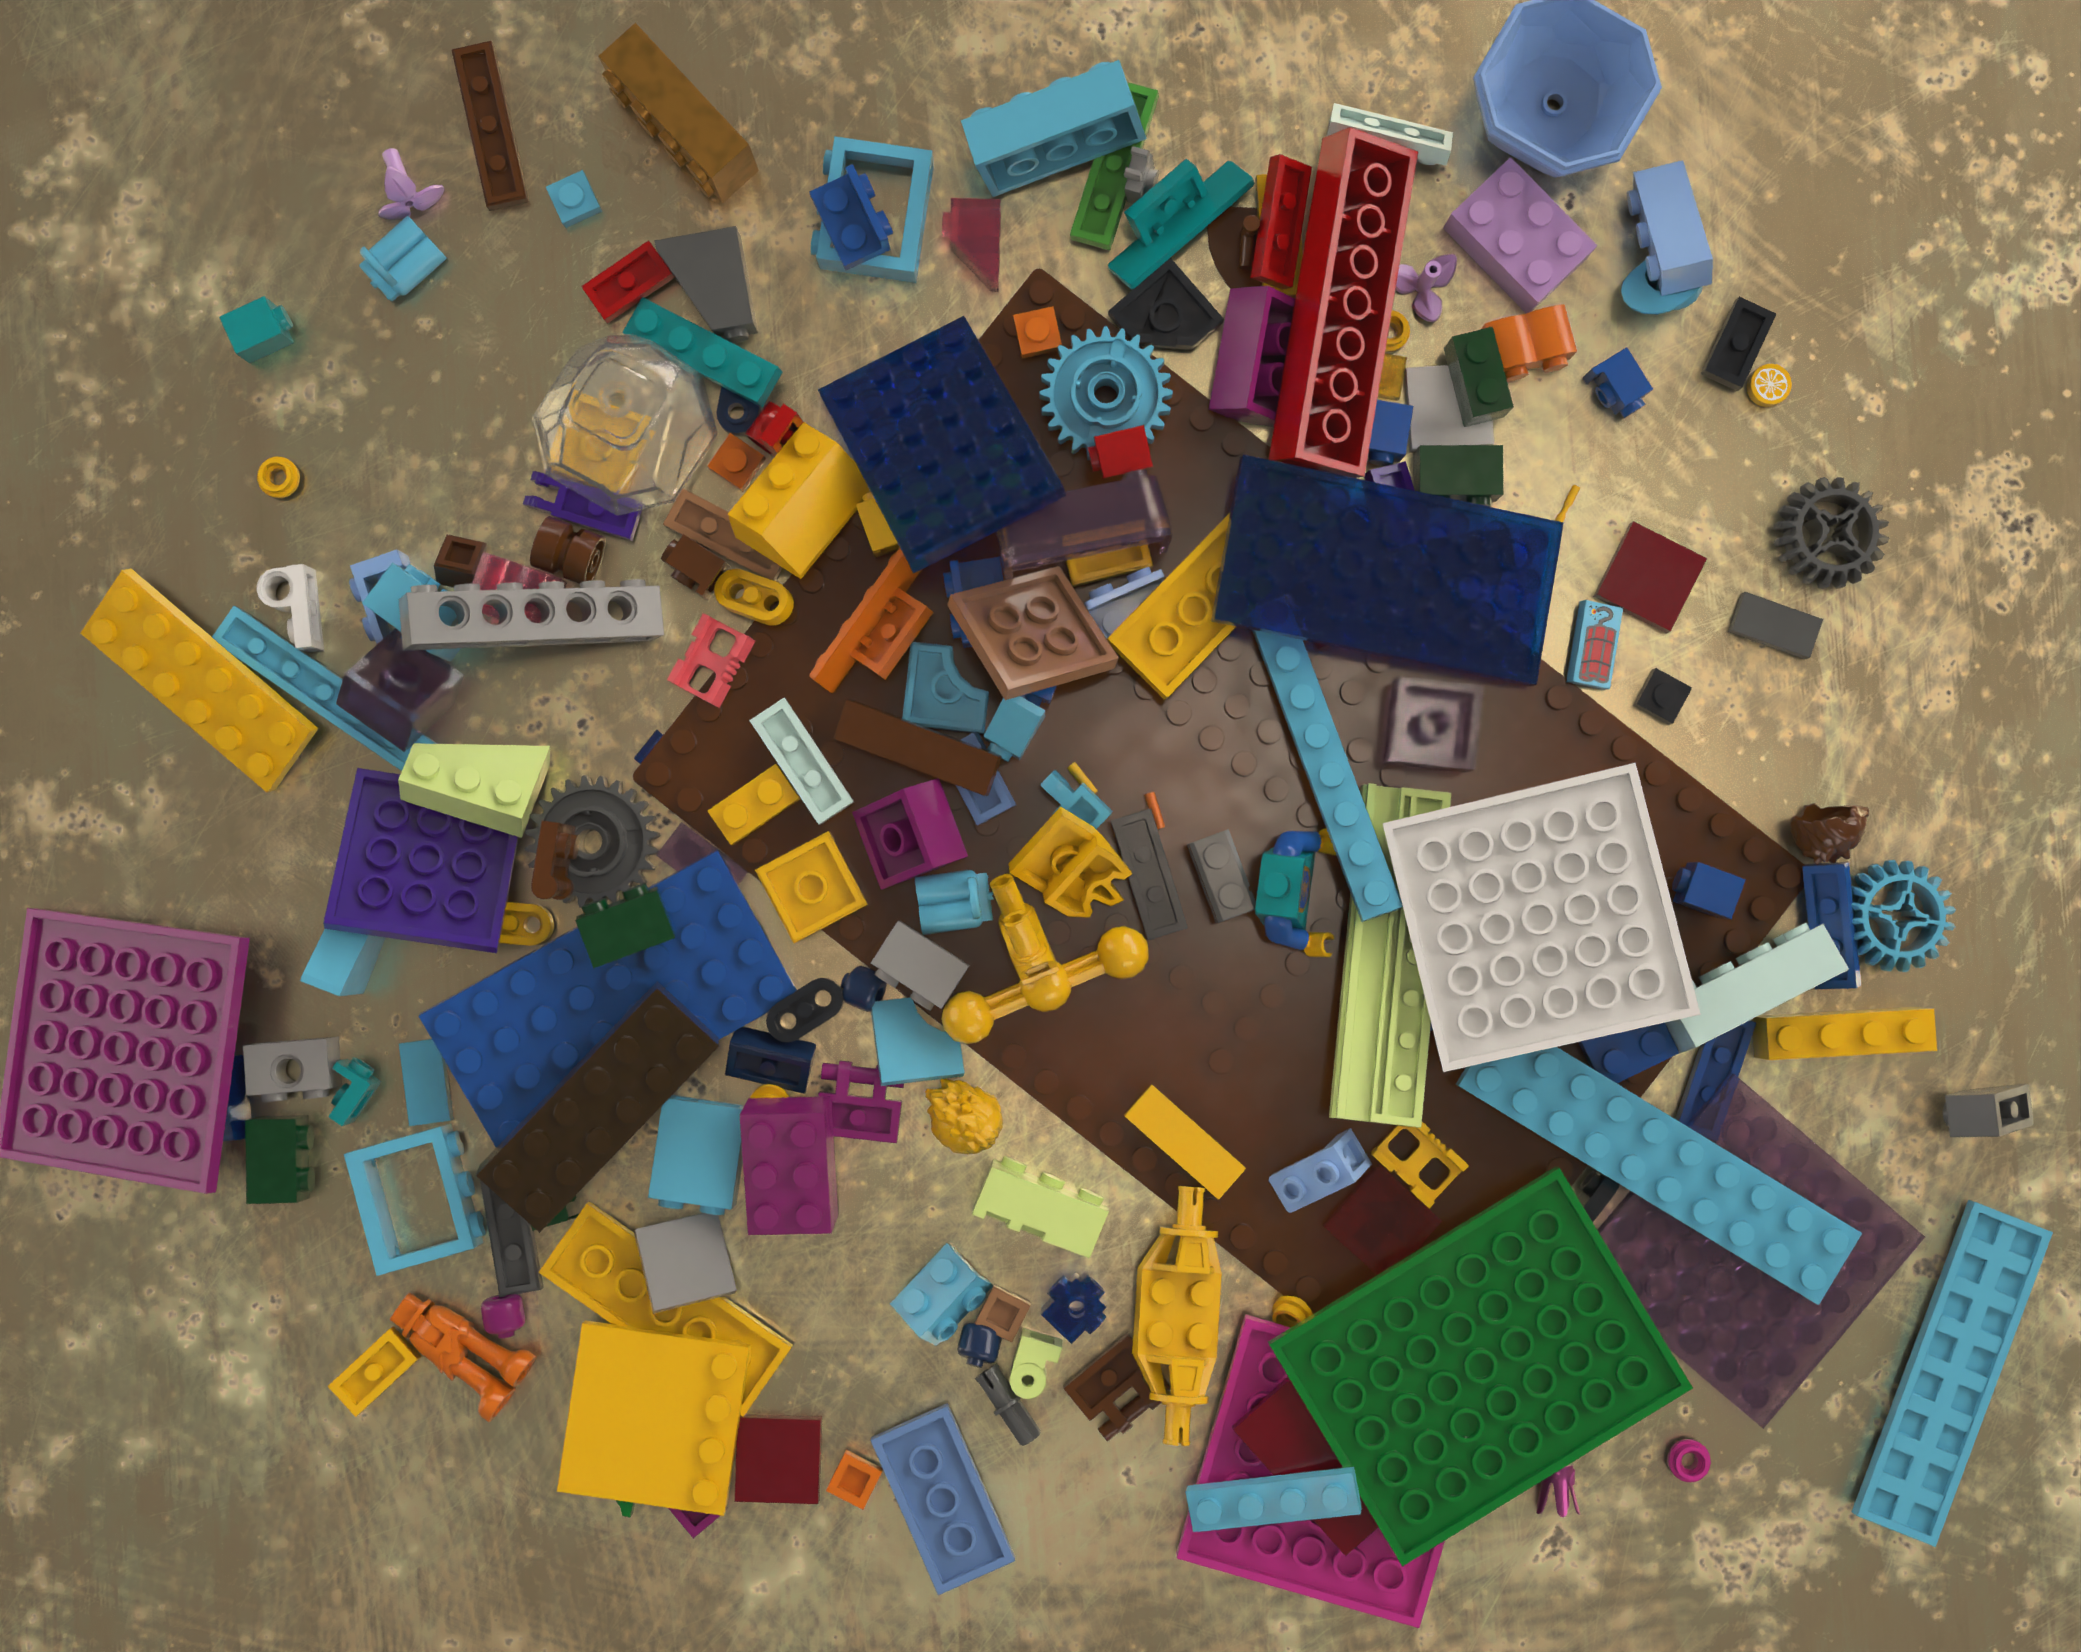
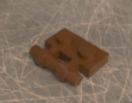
M1128 1332L1063 1385V1389L1089 1421L1102 1411L1109 1417V1420L1098 1428L1106 1441H1110L1119 1432L1125 1434L1133 1427L1132 1421L1148 1408L1154 1410L1162 1403L1161 1401L1149 1399L1151 1391L1132 1354L1133 1338ZM1163 1376L1165 1389L1170 1391V1383ZM1133 1387L1139 1395L1120 1409L1114 1401Z

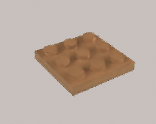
M1060 566L950 595L947 606L1005 700L1102 673L1116 667L1119 659Z

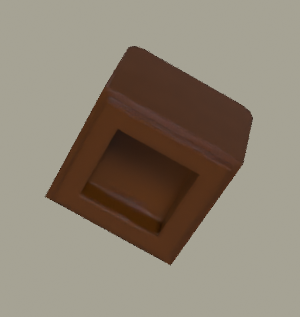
M447 534L434 563L436 581L441 585L453 588L459 584H479L487 543Z

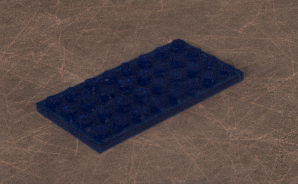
M1243 454L1239 460L1211 621L1506 682L1534 686L1537 685L1564 523Z

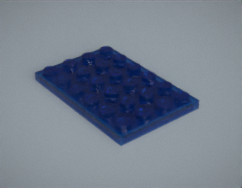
M964 316L818 389L825 406L913 573L1067 496L1059 477Z

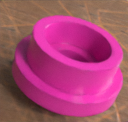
M1683 1439L1671 1447L1667 1462L1670 1471L1678 1479L1684 1482H1696L1708 1473L1711 1458L1706 1447L1700 1442L1693 1439ZM1687 1453H1693L1694 1462L1690 1466H1683L1682 1457Z

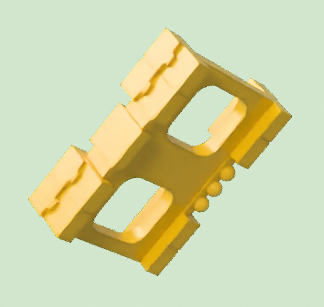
M1423 1122L1421 1128L1397 1125L1371 1151V1155L1389 1172L1395 1170L1394 1172L1405 1183L1411 1185L1409 1187L1410 1191L1430 1209L1435 1203L1434 1200L1469 1165L1451 1148H1446L1445 1144L1440 1143V1140L1435 1138L1433 1133L1429 1132L1431 1129ZM1402 1129H1407L1418 1139L1419 1146L1406 1160L1402 1161L1389 1150L1388 1144ZM1432 1158H1438L1450 1171L1449 1176L1436 1189H1430L1419 1178V1172Z

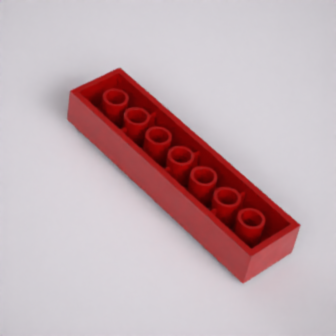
M1352 127L1322 138L1268 460L1270 463H1279L1281 466L1335 481L1365 477L1418 151Z

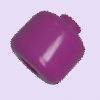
M510 1294L504 1297L495 1295L485 1299L481 1304L483 1326L487 1333L498 1334V1338L501 1339L514 1336L515 1331L525 1324L523 1300L518 1294Z

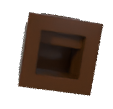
M684 534L679 541L672 540L661 557L663 562L674 569L671 574L672 578L689 589H692L696 583L699 586L695 592L707 601L714 593L718 578L730 569V566L723 559Z

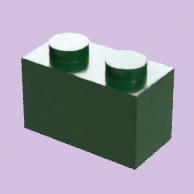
M1493 326L1452 336L1443 349L1464 427L1504 418L1514 406Z
M1420 445L1413 453L1414 489L1418 502H1425L1426 508L1450 507V502H1466V507L1472 509L1489 508L1492 506V502H1496L1504 495L1503 445Z
M646 883L623 891L624 899L608 904L606 898L581 907L583 914L578 915L575 921L593 968L675 938V931L658 886L648 890Z
M309 1115L258 1116L246 1119V1204L298 1203L310 1198V1192L313 1191L315 1186V1172L313 1167H309V1150H312L314 1146L315 1134L313 1126L309 1125Z

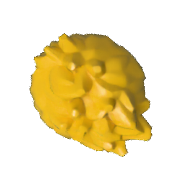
M940 1079L941 1088L926 1089L925 1097L932 1104L927 1109V1113L931 1117V1130L942 1145L950 1148L954 1153L968 1155L980 1153L982 1150L989 1149L995 1144V1139L998 1138L1003 1128L1001 1106L994 1095H990L978 1086L972 1087L967 1082L961 1080Z

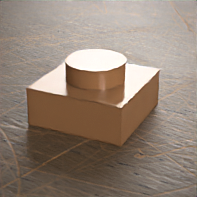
M993 1284L975 1320V1324L992 1328L997 1336L1012 1343L1031 1306V1302Z

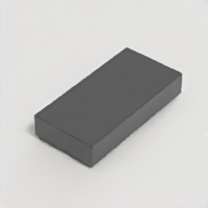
M1744 592L1741 593L1728 632L1791 655L1808 659L1811 657L1823 619Z

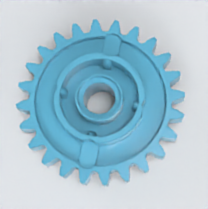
M1104 326L1102 335L1096 337L1089 328L1087 329L1085 341H1081L1075 335L1071 336L1072 349L1062 345L1058 346L1060 360L1048 359L1047 365L1053 373L1042 374L1041 382L1050 388L1039 391V398L1050 403L1041 408V413L1044 416L1054 417L1048 423L1049 431L1062 430L1058 437L1059 444L1068 440L1073 441L1072 454L1077 453L1081 448H1086L1087 460H1090L1087 447L1095 446L1094 436L1144 425L1147 441L1152 444L1154 442V435L1151 429L1163 430L1165 424L1158 416L1170 414L1171 407L1162 401L1172 398L1173 390L1163 388L1162 386L1170 381L1171 375L1170 373L1158 372L1164 365V359L1152 360L1150 357L1154 346L1149 345L1141 349L1139 347L1140 335H1136L1131 341L1125 340V329L1121 328L1116 337H1111L1108 327ZM1109 386L1116 391L1117 398L1111 403H1102L1096 399L1094 392L1099 387Z

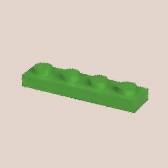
M1128 82L1145 135L1147 136L1159 98L1158 90ZM1145 140L1093 160L1071 229V240L1111 250L1127 200L1124 189L1127 178H1124L1125 168H1129L1131 162L1132 146L1143 149Z

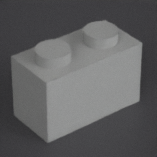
M901 920L897 921L871 964L878 968L874 975L896 988L899 982L913 990L910 998L930 1011L934 1005L940 1009L944 1007L970 966Z

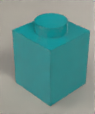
M265 296L219 316L235 353L248 363L257 361L294 343L289 333V329L293 328V324L287 311L282 305L276 306Z

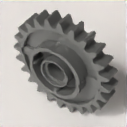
M583 775L579 787L572 780L567 779L565 780L566 791L564 793L552 787L550 790L553 801L549 802L542 799L538 801L544 811L541 815L530 814L529 816L537 823V827L525 830V834L535 839L534 844L525 847V851L536 854L542 820L575 826L574 834L579 835L580 838L577 857L575 860L570 859L567 876L572 880L574 890L569 898L563 900V903H570L576 896L580 908L589 904L591 898L594 902L608 897L613 903L620 900L619 893L621 891L632 888L633 882L647 883L642 875V870H655L656 868L648 861L649 855L660 853L659 849L650 844L651 840L660 837V833L649 830V825L657 820L656 816L643 815L644 810L649 804L647 801L634 803L637 794L635 789L631 788L622 794L623 782L616 780L608 788L606 777L599 776L596 784L593 785L590 777ZM596 830L602 837V845L597 852L590 854L584 847V838L587 833ZM535 859L528 864L529 868H534Z

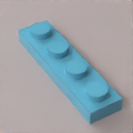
M1354 1467L1188 1485L1185 1491L1193 1532L1359 1515L1362 1510Z

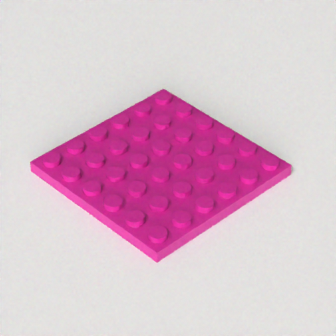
M1245 1314L1196 1484L1274 1476L1234 1432L1232 1426L1288 1377L1268 1341L1291 1327ZM1188 1510L1176 1557L1180 1560L1420 1628L1445 1541L1402 1566L1379 1527L1345 1556L1314 1520L1193 1532Z

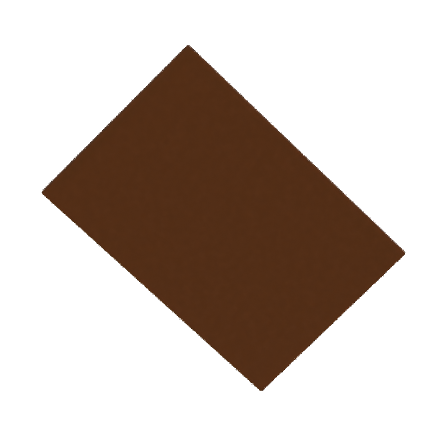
M1035 269L869 476L875 483L873 491L886 489V492L889 493L903 488L901 483L908 478L924 474L926 479L942 474L940 469L947 464L963 460L965 465L981 460L979 455L991 448L1002 446L1004 451L1011 448L1014 449L1030 493V502L912 544L927 558V563L906 591L907 594L934 612L913 642L952 646L954 664L961 677L973 687L989 692L985 732L1003 696L974 648H963L962 638L953 639L950 614L952 612L947 606L949 598H947L943 573L951 572L950 561L958 560L959 563L1000 557L1003 581L1060 566L1071 583L1062 548L1063 545L1143 526L1153 564L1150 570L1153 573L1162 569L1165 579L1267 473L1277 465L1268 462L1270 446L1235 419L1227 418L1209 410L1210 399L1165 364L1158 372L1170 373V381L1162 387L1173 390L1172 398L1162 401L1171 407L1169 415L1158 416L1165 424L1163 430L1151 429L1154 435V442L1152 444L1148 443L1153 467L1102 478L1101 470L1092 471L1091 462L1087 460L1086 448H1081L1077 453L1072 454V440L1059 444L1058 437L1062 430H1048V423L1054 417L1042 415L1041 408L1050 402L1040 399L1039 391L1050 388L1041 382L1042 374L1053 373L1047 365L1048 359L1060 360L1061 358L1058 351L1022 359L1013 315L1053 306L1062 346L1068 349H1072L1071 336L1075 335L1081 341H1085L1087 329L1089 328L1096 337L1102 335L1104 326L1108 327L1111 337H1116L1120 329L1043 269ZM1151 355V357H1150L1152 360L1157 359V358H1156L1155 356H1153V355ZM1109 386L1099 387L1094 392L1096 399L1102 403H1111L1117 398L1116 391ZM1282 466L1337 523L1258 605L1283 596L1287 597L1359 791L1363 784L1371 783L1384 787H1405L1452 793L1450 805L1452 807L1636 763L1691 979L1696 987L1703 985L1699 979L1700 976L1730 961L1734 968L1740 966L1736 958L1760 945L1804 888L1802 866L1805 864L1576 685L1566 682L1567 678L1443 581L1432 582L1431 572L1402 549L1387 553L1382 534L1306 474L1302 471ZM857 510L803 578L800 579L791 574L783 584L793 597L794 606L791 615L783 623L773 626L754 621L744 633L756 642L745 662L739 661L740 668L735 669L737 674L732 675L733 681L727 683L731 688L720 708L694 696L634 771L633 780L759 881L756 869L830 831L868 905L821 930L870 969L877 971L878 968L871 964L897 921L901 920L922 934L915 878L882 890L880 889L852 812L901 789L937 778L833 739L846 699L855 700L902 718L910 646L886 680L858 661L855 662L834 693H830L809 677L817 659L826 652L838 635L842 624L851 617L863 600L867 589L876 582L888 565L890 557L896 552L893 551L875 558ZM1132 573L1073 588L1082 602L1085 603L1091 599L1088 594L1089 592L1109 583L1112 584L1113 589L1129 583L1127 576ZM779 601L771 605L770 611H773L778 606ZM1247 616L1166 699H1163L1116 651L1115 653L1119 659L1115 669L1058 685L1050 705L1041 702L1040 708L1045 710V718L1022 758L1019 760L1012 756L1009 762L1003 759L1000 761L998 771L1016 806L977 826L956 785L939 779L968 857L920 876L963 870H973L976 874L987 873L989 877V892H992L990 882L1000 875L1010 874L1009 862L1061 805L1040 785L1054 769L1064 777L1075 791L1080 784L1067 768L1076 762L1096 787L1098 792L1095 794L1113 811L1096 830L1107 840L1121 859L1122 857L1110 821L1149 809L1144 794L1155 792L1165 824L1164 828L1158 829V833L1188 928L1147 940L1128 878L1124 880L1114 878L1111 881L1124 899L1123 901L1109 906L1093 899L1090 903L1093 911L1090 917H1068L1046 904L1042 892L1012 875L1024 903H1028L1035 909L1055 960L1061 965L1096 951L1102 935L1110 929L1120 926L1135 929L1143 935L1148 943L1149 958L1143 971L1132 978L1118 979L1105 973L1071 987V993L1066 1003L1056 1010L1042 1012L1026 1006L995 1019L987 1037L980 1042L967 1044V1046L1177 1211L1178 1186L1205 1187L1124 1116L1151 1084L1155 1086L1246 1167L1244 1172L1219 1200L1205 1188L1202 1226H1206V1230L1218 1231V1238H1214L1216 1243L1283 1296H1294L1305 1301L1313 1314L1552 1168L1559 1167L1572 1187L1588 1166L1573 1155L1456 1085L1466 1067L1443 1072L1433 1031L1430 1032L1422 1122L1431 1129L1429 1132L1433 1133L1435 1138L1440 1140V1143L1445 1144L1446 1148H1451L1469 1167L1464 1172H1460L1434 1200L1435 1203L1430 1209L1410 1191L1409 1187L1411 1185L1405 1183L1394 1172L1395 1170L1389 1172L1371 1155V1151L1397 1125L1329 1118L1350 903V890L1337 856L1319 851L1315 853L1306 931L1308 933L1329 932L1334 935L1335 940H1324V950L1327 953H1332L1331 957H1309L1305 954L1304 949L1298 950L1269 940L1266 936L1265 925L1257 917L1255 910L1220 923H1215L1187 848V844L1229 829L1250 885L1248 887L1249 891H1252L1256 901L1262 855L1275 846L1278 837L1287 831H1314L1319 833L1322 829L1326 828ZM715 672L712 673L699 692L706 693L709 691L716 678ZM782 698H786L854 800V803L823 824L818 825L803 800L800 799L732 846L716 825L708 810L774 764H778L749 720ZM929 728L959 740L971 734L970 732ZM979 734L986 748H988L990 743L984 740V734ZM1700 862L1746 879L1732 919H1718L1673 902L1676 892L1672 890V885L1678 870L1681 867L1685 868L1687 863ZM994 894L992 895L994 900H991L993 920L983 921L981 926L977 928L924 935L970 965L949 999L957 993L972 991L987 997L1020 981L999 926L1001 911ZM900 982L895 988L907 998H910L913 990ZM914 1001V1004L942 1025L941 1018L944 1007L940 1009L934 1005L930 1011ZM1578 1042L1558 1046L1559 1049L1590 1067ZM1671 1058L1617 1084L1641 1098ZM1351 1128L1372 1165L1355 1183L1292 1213L1287 1212L1270 1184L1269 1177L1273 1173L1324 1149L1336 1135ZM1402 1129L1389 1142L1388 1148L1399 1160L1404 1161L1418 1148L1419 1141L1407 1129ZM1432 1158L1419 1172V1178L1430 1189H1436L1449 1176L1450 1171L1438 1158ZM1401 1201L1403 1242L1390 1231L1375 1249L1370 1252L1353 1237V1234L1372 1214L1360 1203Z

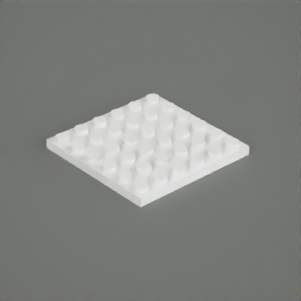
M1636 763L1382 823L1443 1072L1701 1015Z

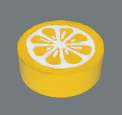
M1765 364L1749 376L1746 385L1747 394L1758 406L1773 407L1787 398L1791 391L1792 381L1789 373L1782 366Z

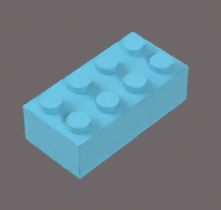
M1120 60L1111 63H1098L1092 66L1088 72L1072 78L1062 77L1056 79L1049 87L1033 93L1024 92L1017 94L1011 98L1010 102L994 108L985 107L978 109L972 113L971 117L961 120L974 164L992 197L1147 139Z

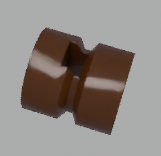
M548 516L542 522L534 539L530 554V565L551 574L561 570L563 578L578 584L584 581H592L603 558L606 544L605 537L583 528L576 533L570 523Z

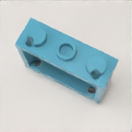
M834 136L833 149H826L824 154L823 174L828 175L827 183L844 176L846 159L913 168L900 257L879 255L845 271L821 221L820 230H814L812 234L811 255H816L819 268L823 270L917 283L934 170L933 150Z
M451 1123L344 1154L376 1276L471 1250L484 1243L482 1238L486 1234L483 1225L484 1219L480 1211L475 1212L471 1197L475 1194L474 1181L469 1171L464 1172L460 1155L464 1154V1145L460 1140L459 1132L457 1130L453 1131ZM432 1142L458 1239L401 1254L375 1158Z

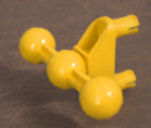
M1011 874L1000 875L990 882V887L1001 911L999 926L1020 981L987 997L972 991L957 993L948 999L943 1009L941 1018L943 1029L956 1042L966 1045L980 1042L989 1035L995 1019L1026 1006L1042 1012L1056 1010L1066 1003L1071 993V987L1105 973L1118 979L1134 977L1143 971L1148 961V943L1143 935L1135 929L1126 926L1115 927L1102 935L1096 951L1061 965L1055 960L1035 909L1028 903H1024Z

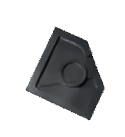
M1171 258L1108 311V316L1120 330L1121 328L1125 329V335L1130 341L1136 335H1140L1139 346L1146 347L1153 345L1160 348L1193 350L1224 322V318Z

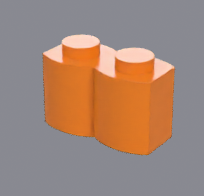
M1564 304L1497 319L1485 323L1481 328L1493 326L1507 382L1516 381L1528 376L1529 369L1543 367L1545 373L1562 369L1568 366L1567 360H1570L1577 352Z

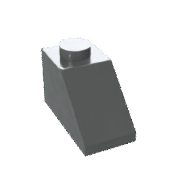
M2029 1084L1969 1089L1945 1095L1946 1102L1943 1106V1118L1946 1125L1949 1126L1950 1137H2000L2034 1125Z

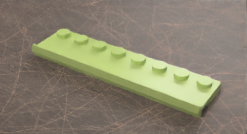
M1371 783L1363 784L1360 793L1400 897L1382 823L1448 808L1451 805L1452 793L1405 787H1384ZM1350 893L1329 1118L1421 1128L1431 1020L1404 910L1402 907L1396 911L1361 922Z

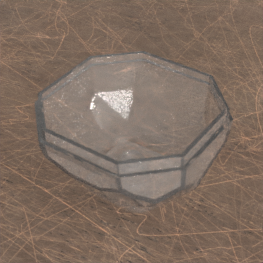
M634 334L605 336L578 348L532 417L546 476L617 516L675 502L718 435L705 382L700 373L654 341ZM615 399L625 401L624 405L620 408H612L610 406L611 402Z

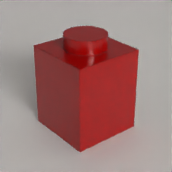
M1144 425L1094 436L1095 446L1087 447L1092 471L1101 470L1102 478L1153 467Z

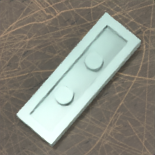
M1337 103L1333 105L1327 136L1352 127L1418 151L1417 162L1421 164L1435 165L1437 163L1447 165L1451 153L1453 132Z
M782 698L749 720L818 825L823 824L854 803V800L786 698Z

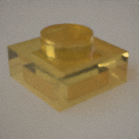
M1385 354L1378 398L1396 401L1400 399L1407 357Z

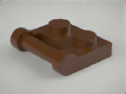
M541 821L531 890L537 898L565 900L572 895L574 884L567 876L570 859L575 860L579 850L580 838L579 835L574 834L575 826Z

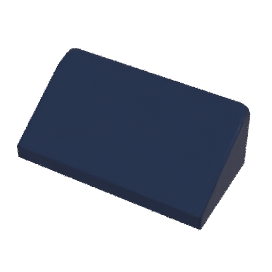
M741 1027L734 1031L730 1040L725 1075L765 1085L773 1084L782 1089L805 1094L815 1056L816 1044L799 1039L793 1042H781L775 1039L769 1032Z

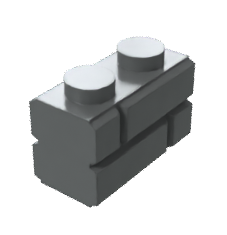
M1229 829L1187 844L1215 923H1220L1255 910L1256 901L1252 891H1249L1248 887L1250 885Z

